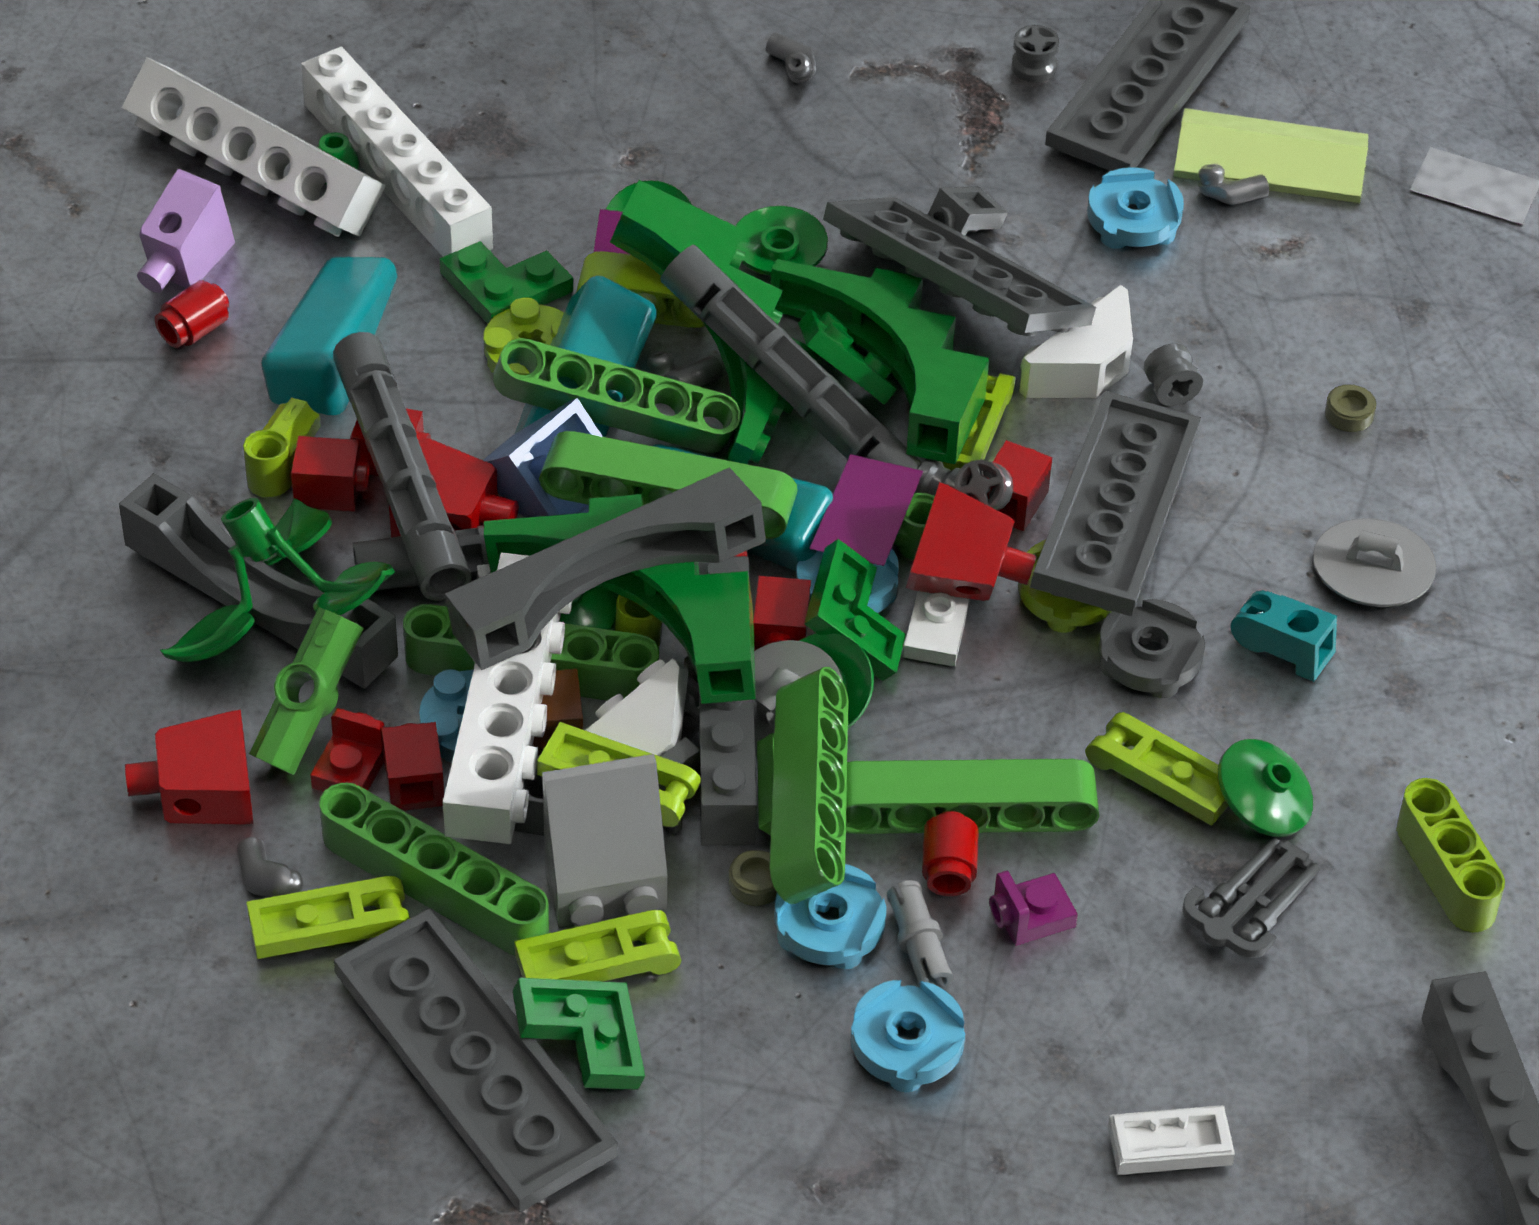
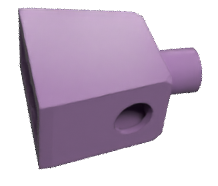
M181 169L176 171L141 227L139 236L147 262L137 273V278L144 287L156 293L161 292L169 281L188 288L198 280H202L234 245L235 239L219 185Z

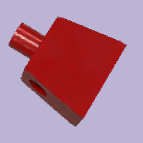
M424 437L420 447L429 470L434 477L436 488L454 531L476 528L477 526L484 525V521L517 518L519 503L516 500L498 496L497 469L491 463ZM389 505L391 537H398L401 534Z
M939 482L905 588L920 592L945 593L953 597L987 601L990 599L998 576L1027 585L1037 556L1007 546L1015 523L1011 517L947 484Z
M233 710L160 728L155 733L157 760L125 764L128 797L160 793L164 820L169 823L254 824L241 710Z

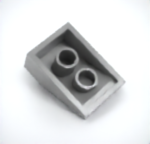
M654 754L542 772L545 875L558 927L575 924L587 925L599 920L627 916L649 910L667 909V865L657 765Z

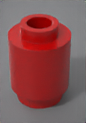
M198 280L161 306L160 313L154 318L156 328L161 337L174 348H179L182 345L191 346L228 320L229 300L225 292L217 284Z
M947 811L929 819L924 825L922 875L927 881L928 888L941 896L952 897L966 893L971 888V883L977 877L979 829L973 820L959 812Z

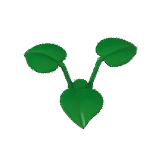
M258 498L245 499L228 509L221 518L222 523L235 542V545L228 552L235 563L241 594L240 603L213 611L185 633L175 645L168 649H160L164 657L182 662L199 661L222 653L248 632L255 620L248 613L251 611L253 603L244 557H250L253 562L262 561L268 566L288 557L323 592L313 604L314 611L317 612L320 607L337 615L345 614L366 601L395 571L390 564L384 562H365L349 567L334 582L325 581L298 553L312 546L329 530L332 525V519L325 511L311 508L294 498L287 511L276 526H274Z

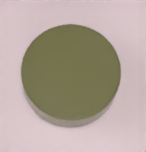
M1346 384L1335 387L1328 394L1325 417L1332 426L1342 431L1359 432L1365 430L1373 423L1377 406L1376 399L1370 391L1361 386Z
M751 850L741 853L732 861L729 867V889L738 901L751 906H762L775 901L777 891L773 886L770 876V853L761 850Z

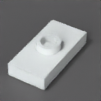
M918 591L904 645L903 658L955 667L971 599L953 597L945 593L933 594Z
M1224 1105L1109 1115L1108 1130L1118 1175L1233 1165L1235 1152Z

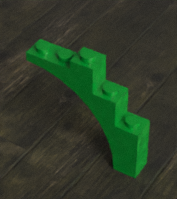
M638 180L610 240L611 244L641 260L660 276H662L669 264L682 251L691 245H696L777 325L783 315L782 312L775 309L783 290L739 270L746 253L737 248L745 230ZM703 322L718 347L728 373L731 396L737 402L741 411V420L731 437L725 460L747 464L750 460L758 464L771 438L762 433L765 425L767 424L774 428L782 411L791 414L794 408ZM792 338L817 361L819 355L805 343Z
M777 259L771 269V285L783 290L775 309L783 314L803 318L811 308L821 317L827 311L842 321L849 328L847 333L854 339V343L865 348L868 352L874 353L893 369L892 375L904 390L911 408L906 454L956 464L985 401L989 358L953 351L956 317L920 310L923 278L876 268L872 277L869 278Z
M641 494L589 498L588 513L484 521L483 535L490 573L497 571L501 553L531 556L643 506ZM698 562L662 564L635 570L598 585L639 604L667 626L685 648L697 674L701 704L756 700L753 606L748 571L699 575Z

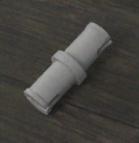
M913 880L898 883L903 897H899L896 888L892 886L888 890L886 897L891 904L900 929L897 940L901 950L908 953L918 980V987L920 986V981L942 988L937 977H941L946 987L950 986L954 976L949 969L940 944L943 933L938 922L930 917L922 895L921 885Z

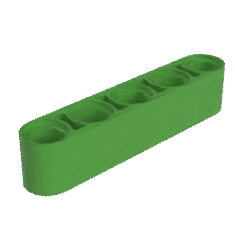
M518 338L507 343L500 354L493 372V382L496 389L501 395L509 399L554 411L570 400L578 398L595 423L704 453H715L726 447L741 420V411L737 402L724 393L530 339ZM509 364H521L529 370L530 374L519 375L509 368ZM569 377L577 383L578 388H567L558 381V378ZM616 390L622 393L627 401H614L608 396L606 391ZM660 403L670 406L674 410L675 415L668 416L660 413L655 404ZM704 417L717 419L722 424L723 429L710 427L705 422Z
M564 431L554 437L539 476V482L544 491L561 500L589 505V498L641 494L642 504L646 505L730 467L761 501L766 539L780 537L785 532L798 492L797 484L792 477L778 470L576 431Z
M422 604L413 607L406 613L403 618L405 661L408 667L415 672L432 676L450 669L459 672L474 670L475 661L452 633L447 606ZM565 623L561 654H552L550 663H556V670L577 669L581 697L608 701L617 694H621L625 698L641 685L637 681V677L647 667L659 660V647L654 640L645 635Z
M822 667L781 686L776 694L770 876L778 895L789 904L799 903L838 886L844 881L848 694L840 676L830 667Z
M1080 759L847 762L846 833H924V825L929 819L947 811L959 812L973 820L978 826L979 833L1082 831L1092 827L1100 817L1094 767Z
M339 783L332 785L323 792L319 803L322 838L325 846L331 852L376 878L383 876L398 877L401 879L406 895L511 955L515 956L514 941L549 933V901L546 894L539 887L456 840L445 837V834L358 785Z

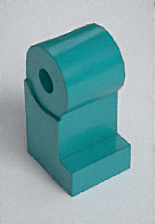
M1264 590L1255 591L1231 621V633L1241 646L1257 653L1265 651L1296 664V675L1313 682L1336 653L1337 615L1284 595L1280 596Z

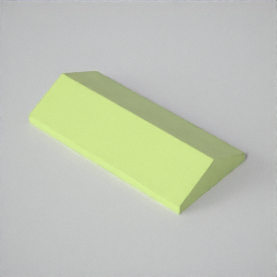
M1184 108L1173 177L1201 181L1199 177L1201 167L1208 164H1218L1224 168L1225 179L1236 181L1263 174L1267 179L1269 191L1360 203L1369 134Z

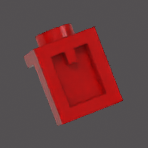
M336 708L331 716L332 737L310 774L311 788L324 792L335 784L352 783L368 791L384 763L382 728H385V724L365 713H354Z

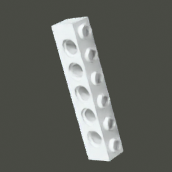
M342 46L301 63L305 106L329 133L338 132L348 137L358 155L360 167L370 177L386 185L383 192L442 257L479 241L489 250L493 249L492 207Z
M148 57L121 107L138 116L134 123L137 127L157 137H160L162 132L165 131L173 136L169 143L173 147L193 157L196 156L198 150L208 155L205 164L230 177L234 170L244 175L241 184L263 196H267L269 190L280 195L277 202L278 205L303 217L306 210L317 216L313 224L337 237L340 236L342 230L361 236L386 187L383 183L176 70ZM182 105V110L179 116L176 118L177 111L179 107ZM218 124L217 131L215 135L212 137V131L214 127ZM254 143L253 151L251 155L247 158L248 150L250 146ZM290 163V170L283 178L284 169ZM327 182L326 192L320 198V190L322 186Z
M501 553L497 570L529 556ZM572 601L558 611L547 623L530 649L484 670H481L475 663L443 799L445 837L511 844L515 823H525L529 791L523 790L525 779L534 780L538 747L532 746L534 736H544L547 705L541 704L543 695L552 696L556 663H550L552 654H561L565 623L559 622L561 613L570 614Z

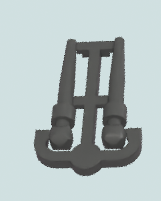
M1273 838L1226 883H1220L1210 893L1209 897L1205 898V891L1195 885L1184 898L1183 915L1190 924L1203 931V938L1208 944L1215 947L1226 946L1244 957L1254 958L1262 956L1276 942L1277 937L1269 931L1276 925L1277 918L1320 871V866L1309 859L1310 854L1289 841L1284 843L1280 842L1277 838ZM1275 851L1282 855L1253 887L1246 884ZM1294 864L1305 869L1272 902L1264 896ZM1236 893L1243 896L1222 918L1219 917L1220 910H1226L1236 900ZM1255 904L1259 906L1260 909L1250 918L1249 923H1246L1238 931V935L1233 933V926Z

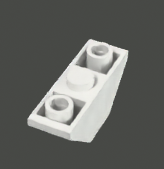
M1119 285L1105 297L1096 298L1091 303L1096 307L1092 325L1072 327L1065 333L1056 332L1040 346L1035 345L1031 347L1024 355L1020 364L1022 372L1019 393L1026 398H1097L1126 376L1129 372L1133 343L1128 289Z
M673 658L667 663L662 659L654 662L637 677V681L641 685L625 698L621 694H617L606 701L595 712L599 719L585 731L657 756L662 755L681 741L688 670L681 662Z

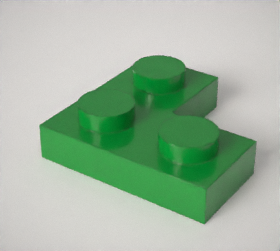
M481 241L439 258L440 273L487 324L497 314L510 309L511 303L516 299L531 298L536 300L539 305H545L574 292L573 276L547 250L507 268Z
M811 308L798 323L806 345L885 405L897 390L892 377L889 376L893 369L874 353L869 352L864 357L853 349L852 343L854 339L847 333L849 328L837 317L827 311L821 317Z
M837 539L824 549L804 625L818 635L838 633L855 641L867 654L873 668V674L884 681L897 673L906 634L867 606L877 567Z
M518 978L512 993L520 1038L575 1040L584 1088L639 1090L645 1078V1071L627 983Z

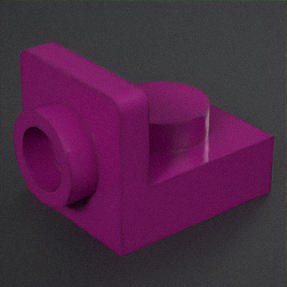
M1008 870L996 874L994 895L989 898L990 911L996 925L999 928H1006L1015 946L1076 928L1078 913L1056 873L1015 884Z

